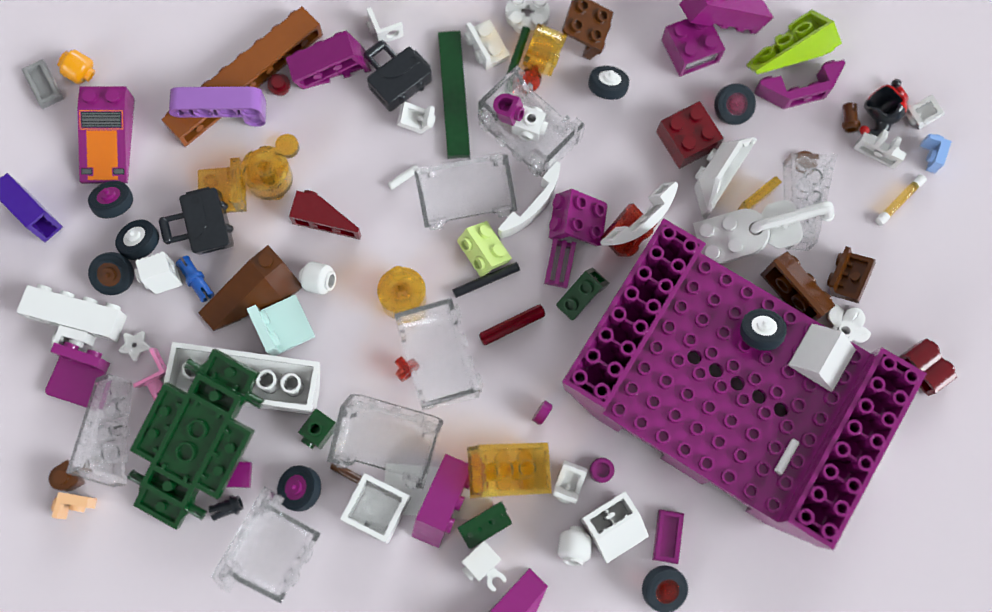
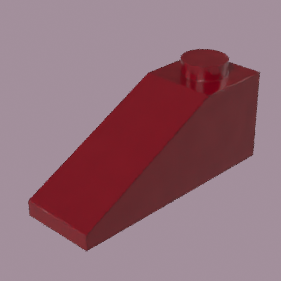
M304 190V192L296 191L289 214L292 224L361 239L359 228L316 192Z

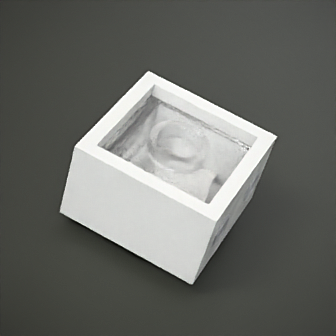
M364 473L340 520L370 534L378 540L389 543L411 497Z

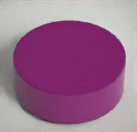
M544 400L534 414L532 421L541 425L549 415L553 407L552 404Z
M607 458L594 460L589 468L591 478L598 483L608 482L615 473L613 463Z

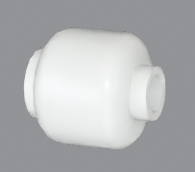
M309 262L300 270L299 281L305 291L324 295L334 288L336 274L332 267L327 264Z
M571 526L569 530L563 531L560 534L558 555L563 559V563L582 566L583 562L590 559L592 538L589 534L585 533L584 528Z

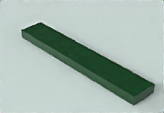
M460 31L438 32L448 159L470 158Z

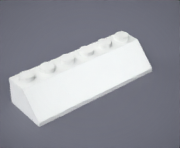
M172 342L164 383L168 382L186 393L196 376L194 372L184 368V365L187 364L186 361L192 359L202 365L207 361L212 350L217 349L259 372L253 385L252 393L265 399L261 408L311 415L317 407L320 387V362ZM246 402V403L243 405V406L255 407V406H253L252 404H250V403H248V402Z

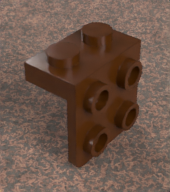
M571 0L562 32L566 36L586 45L582 57L591 60L597 54L600 55L605 47V39L610 30L614 12L592 0Z

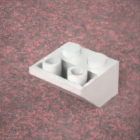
M626 491L580 519L606 563L649 537L641 516Z

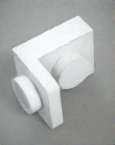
M59 325L58 330L52 336L51 343L53 346L54 343L64 345V342H69L83 348L84 344L93 346L96 337L84 331Z

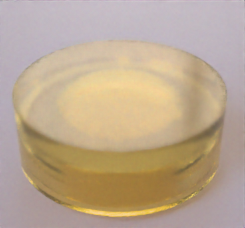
M291 134L281 135L275 143L278 154L283 158H292L299 152L298 140Z

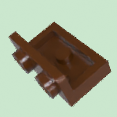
M846 246L843 253L838 254L836 270L834 273H830L827 280L831 296L859 304L876 264L875 259L854 254L851 251V247Z

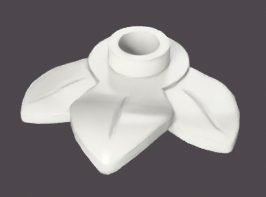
M835 304L828 312V321L832 325V329L843 331L849 341L863 343L869 339L871 332L863 327L865 315L860 308H850L845 312L840 306Z

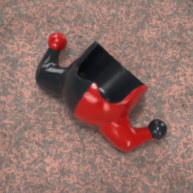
M894 79L891 85L886 84L880 87L868 97L864 103V108L875 120L874 129H869L867 125L861 126L859 132L862 135L866 132L878 137L884 129L889 131L892 124L899 122L905 116L908 95L902 88L900 79Z

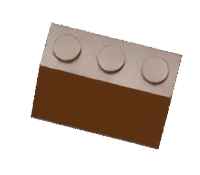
M788 251L776 258L760 274L785 303L815 321L819 320L835 306L831 296L821 290L816 284L815 278L810 273H806L800 266L799 260L795 256L790 255Z

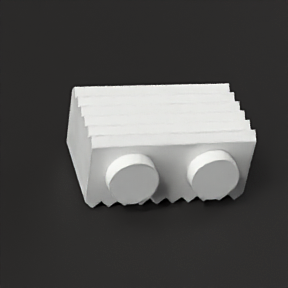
M161 251L160 254L156 253L150 257L147 256L145 259L136 260L137 268L134 269L138 282H142L146 289H150L155 294L183 285L178 267L164 252Z

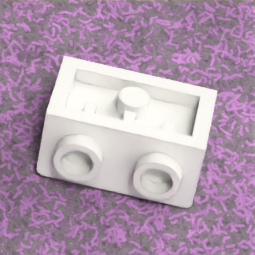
M490 19L475 26H472L471 22L466 24V33H464L466 42L469 46H473L476 60L479 64L482 63L486 70L510 59V54Z

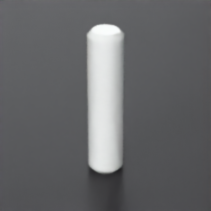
M413 165L388 183L389 188L393 190L419 172V168Z
M791 439L775 468L777 474L782 475L799 445V441Z

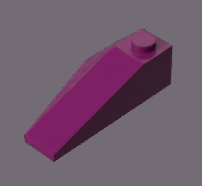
M529 568L489 612H537L548 586Z

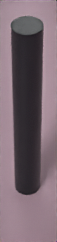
M515 262L454 288L452 292L455 298L518 272L520 267Z

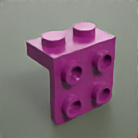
M574 189L555 194L552 203L553 211L549 223L550 231L548 238H557L559 240L570 236L594 246L602 245L600 241L604 236L607 204Z
M64 342V345L54 343L50 352L59 356V359L46 386L45 393L86 408L92 407L110 363L101 358V353L88 349L85 353L79 351V346L69 342Z

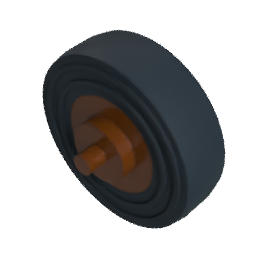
M106 252L98 255L91 262L88 269V277L91 285L98 292L104 295H118L125 292L131 286L134 280V269L131 262L122 254Z

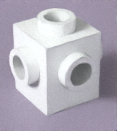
M523 105L525 110L524 116L521 121L516 120L514 126H512L511 133L519 135L522 140L537 142L540 135L544 136L548 126V122H545L546 113L538 107Z

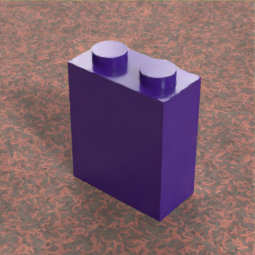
M6 173L0 177V202L28 230L42 241L47 242L63 228L34 196L11 175Z

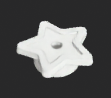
M141 331L134 336L124 333L125 343L119 349V353L129 354L133 361L136 362L140 355L151 348L145 342V332Z

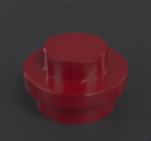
M278 73L269 78L267 86L272 94L283 96L290 90L291 83L286 75Z

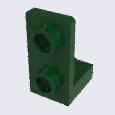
M592 267L578 278L557 302L556 306L570 320H574L590 301L610 283Z

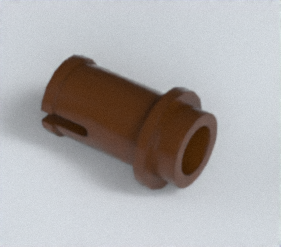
M849 102L842 106L844 114L842 128L846 133H854L859 130L861 122L858 120L857 103Z

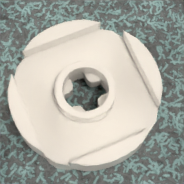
M509 0L506 5V21L514 27L517 33H520L522 27L526 26L531 29L529 35L539 32V29L543 28V26L545 27L548 23L550 8L546 0ZM529 9L533 13H530V16L527 17L522 11Z

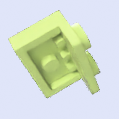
M487 221L466 228L457 239L460 248L464 251L480 277L487 275L492 269L507 264L512 259Z

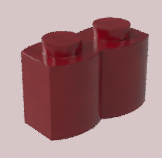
M928 338L919 341L899 356L901 359L927 373L920 388L928 396L936 394L957 378L953 364L942 358L938 345Z

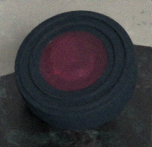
M729 84L723 87L716 95L714 101L716 115L721 121L729 125L745 123L752 117L756 108V99L752 90L743 84Z

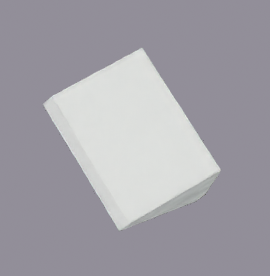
M811 324L788 366L832 392L856 349L843 331Z

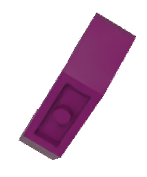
M845 60L825 62L816 74L818 81L809 84L807 87L800 88L797 86L786 90L781 76H767L759 81L754 93L756 96L782 109L825 99L846 64Z

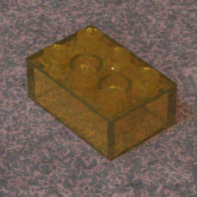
M548 442L484 444L467 447L470 499L552 493Z

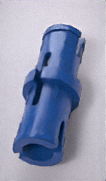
M189 256L182 257L187 266L184 265L181 259L176 262V266L185 276L186 284L193 288L201 302L208 301L203 292L206 293L209 299L214 296V292L205 282V276L196 269Z

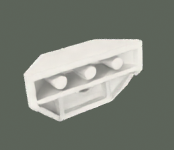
M750 137L723 142L718 150L713 148L706 160L709 161V164L706 168L701 166L695 176L698 181L694 186L703 218L707 219L757 141L756 138Z

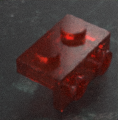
M634 203L628 204L600 238L604 239L615 227L628 226L629 228L643 213ZM654 227L635 240L608 246L618 257L633 256L639 250V245L642 241L652 235Z

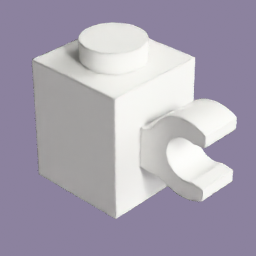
M485 541L462 561L465 567L461 570L471 581L474 578L480 581L487 574V585L494 592L497 590L492 584L494 577L501 578L503 582L506 581V577L494 568L501 561V558Z

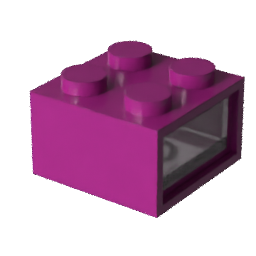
M688 18L666 26L661 38L679 77L720 62L725 51V47L714 25L706 26L690 23Z

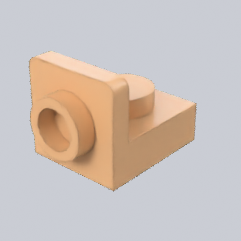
M58 492L51 506L52 518L66 519L68 510L85 512V508L95 509L97 498Z

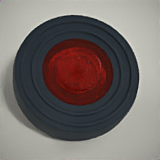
M667 565L658 566L646 575L642 584V595L645 602L657 612H673L685 602L688 595V583L684 575L676 568Z

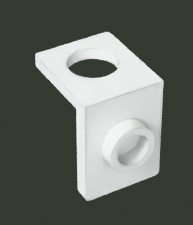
M367 8L369 19L366 22L371 35L375 34L378 42L380 40L388 42L404 36L401 22L380 29L372 8ZM398 30L392 35H387L390 31Z

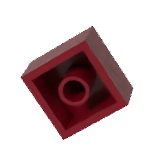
M700 101L661 120L656 131L679 169L708 155L713 148L717 150L724 139Z

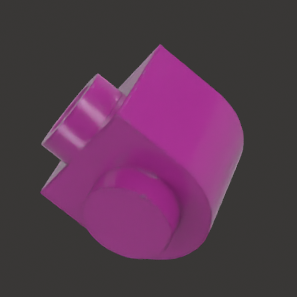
M504 93L497 96L493 102L494 111L501 122L514 126L516 120H522L525 110L520 97Z

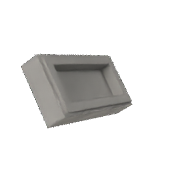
M43 59L22 69L42 109L64 99Z

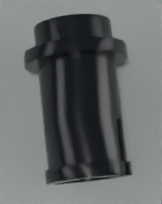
M231 495L225 501L210 505L209 513L220 510L211 515L212 520L216 521L233 513L238 515L244 507L240 496L235 497Z

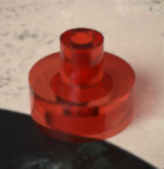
M525 68L518 77L520 88L526 92L536 91L542 81L540 72L534 68Z
M401 356L395 361V364L399 367L395 375L401 382L410 378L420 368V365L414 359L406 362Z

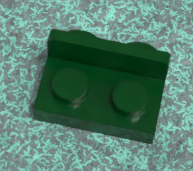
M500 501L457 527L468 548L472 549L510 526L512 521L506 513L504 504Z

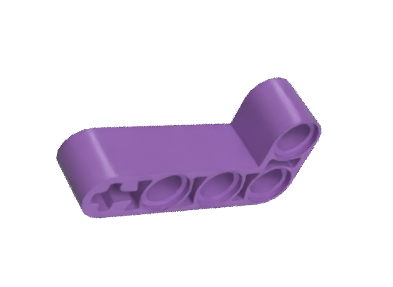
M174 87L170 90L169 114L179 118L242 117L247 125L260 127L266 124V99L261 89L256 87Z

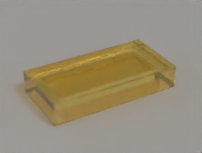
M777 176L773 177L742 202L737 210L753 209L772 194L782 181Z

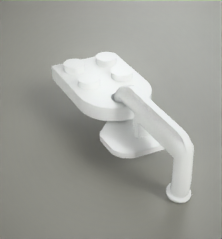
M781 200L768 204L761 214L752 209H740L693 223L696 237L706 243L701 253L719 264H724L753 256L762 251L767 243L778 249L796 245L803 238V229L800 221L820 216L824 221H831L835 215L833 204L830 201L797 209L793 202Z

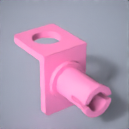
M152 347L149 351L159 371L134 383L133 386L134 388L147 386L155 401L163 385L161 379L165 376L167 367L158 349Z

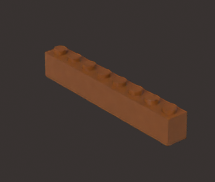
M301 6L298 10L292 11L283 22L273 26L267 35L257 39L247 51L240 53L232 63L221 68L216 76L211 80L205 81L201 87L259 88L272 75L287 65L286 57L293 55L298 50L308 48L323 35L320 23ZM168 111L161 120L179 142L186 147L222 117L179 118L170 115Z

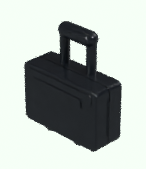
M380 40L364 52V58L376 69L375 72L367 77L368 87L388 111H393L402 103L407 102L411 96L418 91H423L424 87L432 81L430 65L411 47L405 48L396 55L384 40ZM384 49L392 59L383 66H380L373 57Z
M206 187L186 192L185 195L179 197L182 213L159 219L162 239L167 245L189 239L192 252L199 255L234 246L231 233L234 228L229 224L226 213L228 204L224 202L221 191L216 188ZM184 218L187 233L172 237L169 222Z

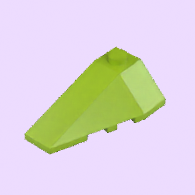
M810 10L788 25L789 30L784 35H777L772 46L763 48L746 65L758 75L831 53L837 46L842 44L835 22L814 10Z

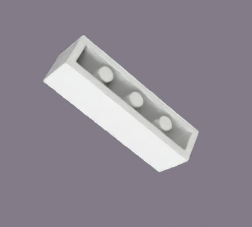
M38 284L37 288L29 285L26 286L16 311L18 314L31 320L57 327L61 325L73 328L101 339L118 342L127 315L120 311L121 307L111 303H106L105 306L99 305L97 300L89 297H83L82 300L74 298V294L63 290L60 293L52 292V288Z

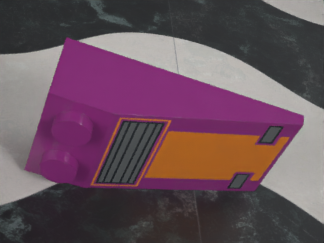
M79 86L77 113L79 179L81 184H103L109 181H121L128 184L135 98L126 86Z

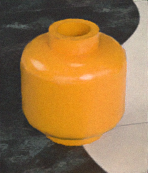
M77 50L65 51L58 60L57 66L59 67L60 74L76 84H81L85 80L89 82L95 74L93 60Z

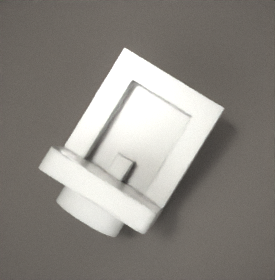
M932 94L913 106L912 104L909 105L906 117L912 126L916 124L921 129L945 115Z
M404 102L401 104L397 125L422 134L434 125L435 115L433 114L435 107L429 106L423 109Z
M564 460L554 486L553 496H556L563 503L572 502L576 504L588 469Z

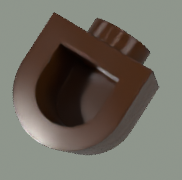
M66 460L51 470L49 483L56 490L73 491L85 484L82 477L84 471L79 463Z

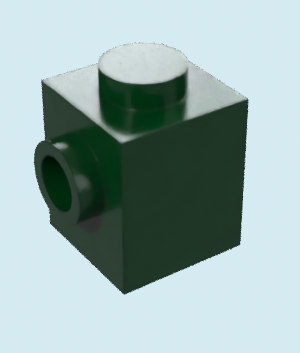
M316 408L298 433L303 436L301 442L313 450L317 446L319 449H322L339 425Z

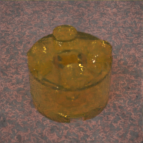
M538 23L522 66L543 75L551 76L559 60V54L564 46L567 35Z
M271 146L259 147L260 149L253 152L250 151L246 154L241 164L242 176L249 190L260 199L280 200L289 191L293 182V173L286 157L279 149Z
M395 266L387 271L378 283L377 295L381 307L391 318L396 320L414 318L423 311L427 299L426 287L423 278L415 270ZM406 291L407 295L402 294L400 297L398 296L399 292Z

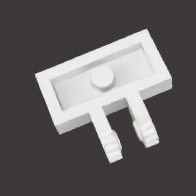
M885 129L878 137L865 132L853 148L892 169H895L907 154L898 148L902 141L901 137L896 136L890 145L884 142L889 133Z

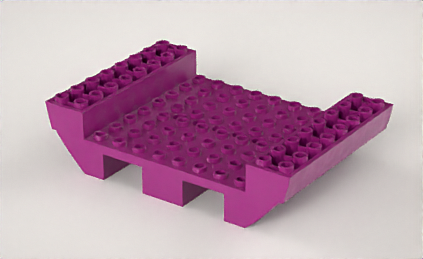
M663 218L563 379L562 384L565 391L571 394L597 420L617 432L624 429L663 453L660 459L703 485L709 482L748 506L745 512L766 525L809 542L816 547L834 550L927 373L883 347L869 353L851 342L856 351L832 392L788 366L810 325H824L701 253L706 245L705 242ZM755 309H768L776 312L784 319L787 333L783 343L778 348L762 351L754 349L744 342L740 334V325L743 317L748 312ZM689 352H695L699 355L700 362L698 364H692L688 361L687 355ZM710 365H717L721 369L720 377H713L709 373ZM732 378H738L742 381L743 387L741 390L732 388L730 383ZM754 391H760L764 395L762 404H758L753 400L752 394ZM776 404H781L785 407L786 414L784 417L775 414L774 406ZM791 439L799 441V445L782 475L777 474L775 468Z

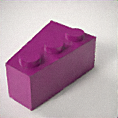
M347 31L337 32L324 41L315 42L313 46L304 50H298L293 55L286 57L292 81L302 89L329 83L330 78L343 75L344 78L351 77L350 73L364 69L365 73L371 71L369 61L364 58L365 48Z
M445 454L415 519L411 537L434 547H440L445 533L450 534L455 519L452 518L454 511H460L465 499V497L461 496L464 488L469 490L474 478V475L470 474L473 465Z

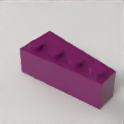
M682 0L679 3L690 23L706 26L717 24L723 29L731 26L740 32L747 29L751 34H757L774 18L763 0Z

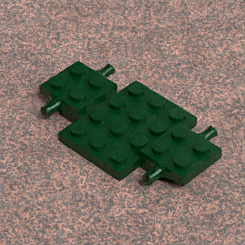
M217 349L212 350L207 361L202 365L192 359L186 361L187 364L184 365V368L196 374L187 393L168 382L162 385L129 450L151 462L145 476L133 469L127 477L128 480L140 485L139 494L133 506L175 530L181 527L189 513L200 520H203L206 516L207 510L195 505L199 490L215 499L221 498L255 432L252 428L233 418L238 416L246 402L260 409L265 399L252 393L253 385L259 372Z

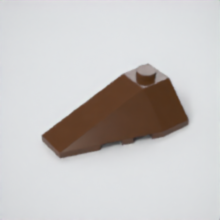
M267 245L252 257L198 313L211 329L216 331L249 316L247 308L256 305L259 310L265 309L294 295L302 286L286 264Z

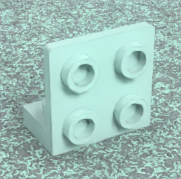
M292 295L262 310H259L256 305L247 308L261 342L269 355H279L315 337L296 295Z

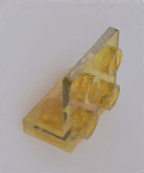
M240 157L230 158V167L198 170V189L210 187L221 191L224 202L228 204L226 213L247 211L245 166Z

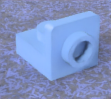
M928 134L920 145V147L930 150L926 161L929 162L926 171L935 174L945 164L952 141L944 139L943 136L937 134Z

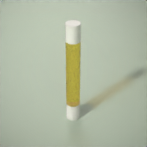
M919 174L875 219V222L882 226L927 180L926 177Z

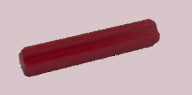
M538 304L481 332L479 338L483 345H488L543 318L545 310L541 304Z

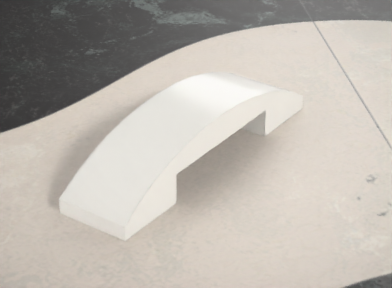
M558 161L542 177L541 186L544 190L520 217L515 212H512L498 228L497 236L502 239L521 231L542 213L556 188L560 171V163Z
M676 181L663 183L648 197L653 205L629 228L628 226L615 227L600 241L602 246L630 242L654 227L664 216L675 197L678 188Z

